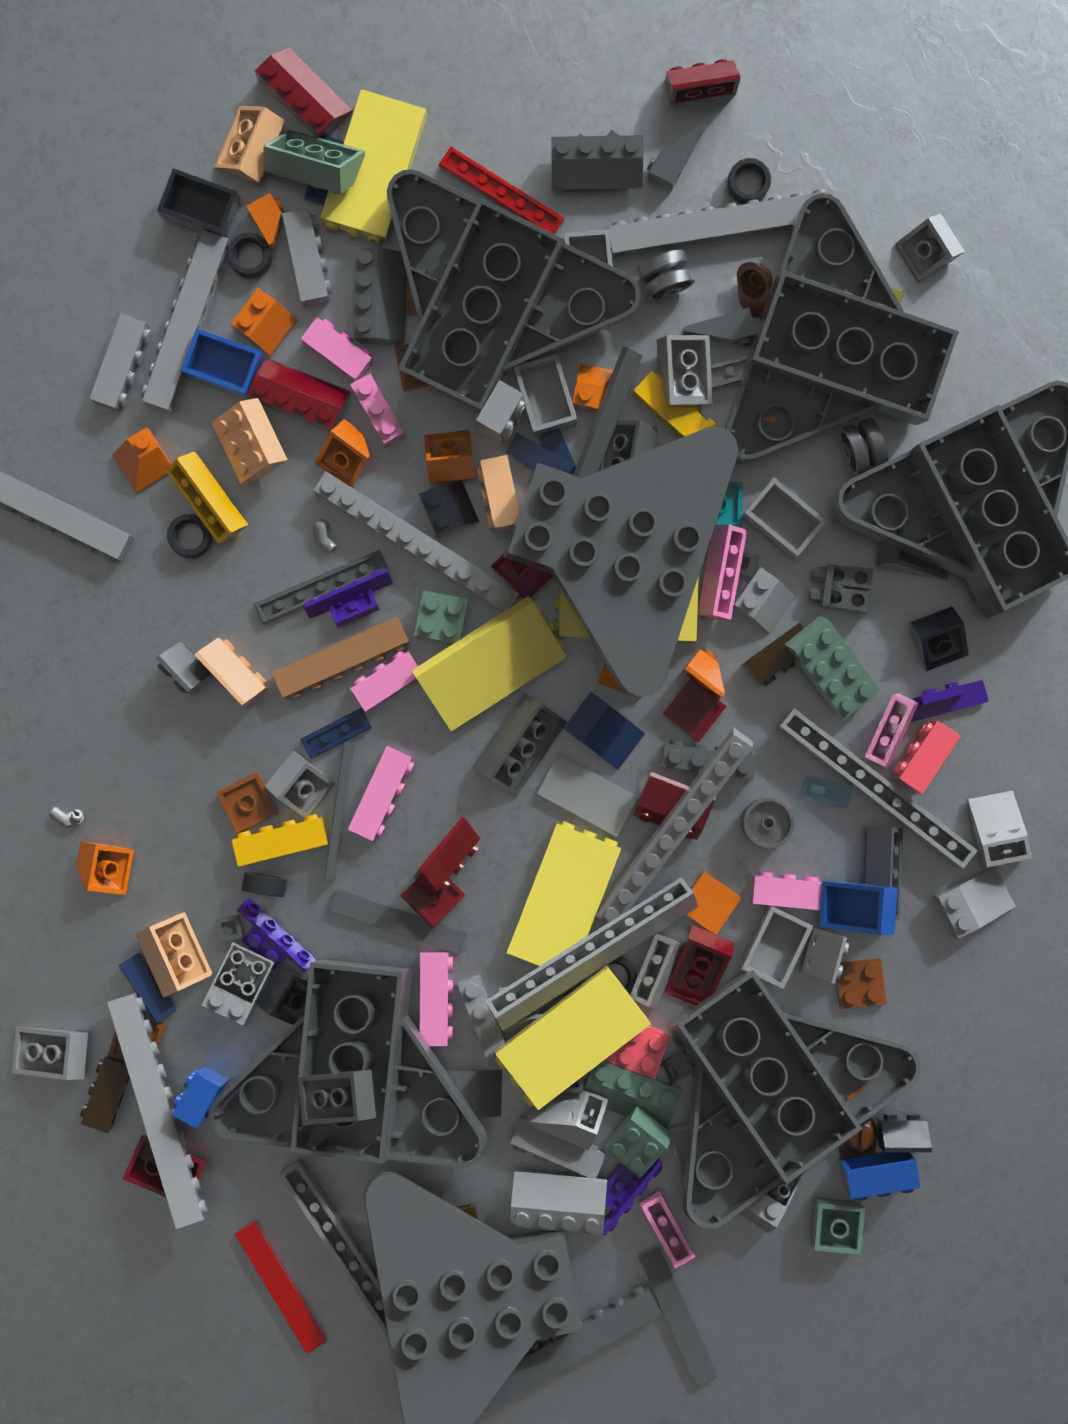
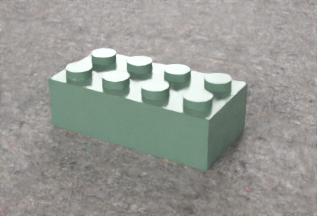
M819 616L784 644L833 712L844 720L880 691L830 620Z

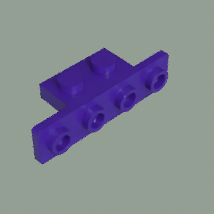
M387 569L376 571L372 575L355 580L340 589H334L326 595L313 598L303 604V607L310 619L331 611L335 624L339 628L380 610L373 592L392 584L393 581Z
M983 680L960 686L958 682L944 685L945 690L938 692L936 687L922 691V696L912 698L919 705L911 722L988 702Z
M250 898L238 907L237 911L253 925L241 940L256 954L275 962L272 967L274 971L278 964H282L286 958L292 961L302 972L309 968L310 962L316 961L307 950L296 942L290 934L283 930L274 919L269 917Z
M660 1157L641 1178L621 1162L608 1177L606 1205L611 1208V1211L605 1217L603 1235H606L609 1231L612 1232L616 1228L623 1213L626 1214L632 1208L633 1200L638 1195H642L647 1189V1183L652 1177L655 1178L661 1172L663 1162Z

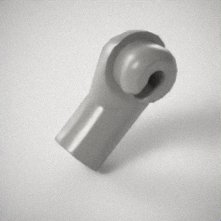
M321 519L313 526L314 539L317 544L331 554L337 547V544L327 537L329 523Z
M54 807L49 813L52 819L65 828L77 826L84 820L83 812L77 809L73 812L64 813L57 807Z

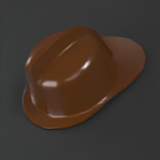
M746 262L737 271L739 300L743 309H750L751 315H762L770 295L773 276L769 269L763 266V263Z
M871 1117L860 1124L863 1128L839 1146L841 1158L875 1153L877 1125Z

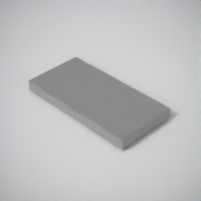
M559 753L537 792L543 798L615 837H618L639 798Z

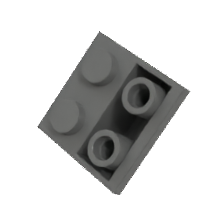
M180 641L156 658L160 663L158 668L166 676H173L175 678L173 683L182 693L195 695L214 677L193 652Z

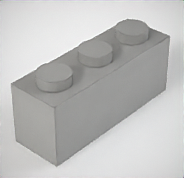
M655 934L630 994L634 1001L650 1008L658 1007L684 945L683 943L665 935Z

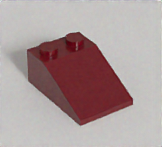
M692 925L664 993L696 1006L715 993L732 958L735 942Z

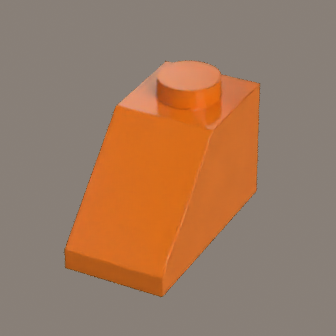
M268 193L247 205V209L271 251L276 249L283 224L281 211L284 210V207L278 197L273 199L271 193Z

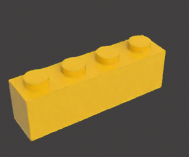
M651 371L633 390L632 395L679 438L708 427H718L710 418L706 420L700 414L701 410L696 405H668L659 372L655 374Z
M195 451L177 458L165 470L218 544L236 537L248 525Z
M317 814L303 817L304 822L296 824L295 820L282 822L281 828L273 829V826L270 825L259 828L260 833L252 835L250 831L238 833L237 838L232 839L238 867L328 845L329 838L324 817L318 818Z

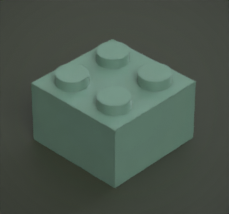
M423 590L414 633L415 638L451 645L462 639L469 600Z
M636 1106L610 1135L604 1149L641 1178L667 1150L674 1134L639 1106Z
M815 1198L811 1246L814 1251L861 1255L865 1207L858 1202Z

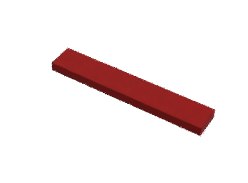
M450 146L439 163L441 169L512 214L553 234L557 233L565 220L563 216Z
M253 1221L237 1231L235 1236L306 1354L326 1343L325 1335L257 1222Z

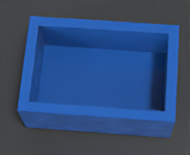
M196 328L181 372L185 377L249 399L247 393L255 374L263 363L264 355L260 350Z
M822 881L819 927L877 935L894 934L898 888L842 881Z
M208 1065L201 1069L197 1068L196 1071L188 1076L184 1083L186 1090L182 1091L172 1105L175 1110L172 1115L197 1129L209 1117L208 1114L212 1103L222 1094L230 1078Z
M879 1152L839 1159L843 1187L850 1199L862 1201L868 1199V1196L887 1197L892 1192L911 1193L914 1189L920 1188L917 1162L910 1152Z

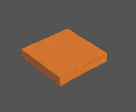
M703 871L691 888L698 907L686 915L717 935L742 897Z

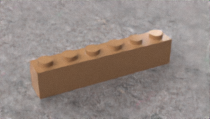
M397 616L272 672V675L284 699L289 698L291 701L301 697V692L310 688L311 691L323 687L322 682L331 679L334 682L343 678V673L352 670L354 673L365 668L364 664L373 660V663H377L385 659V654L394 651V654L407 649L406 645L410 642Z

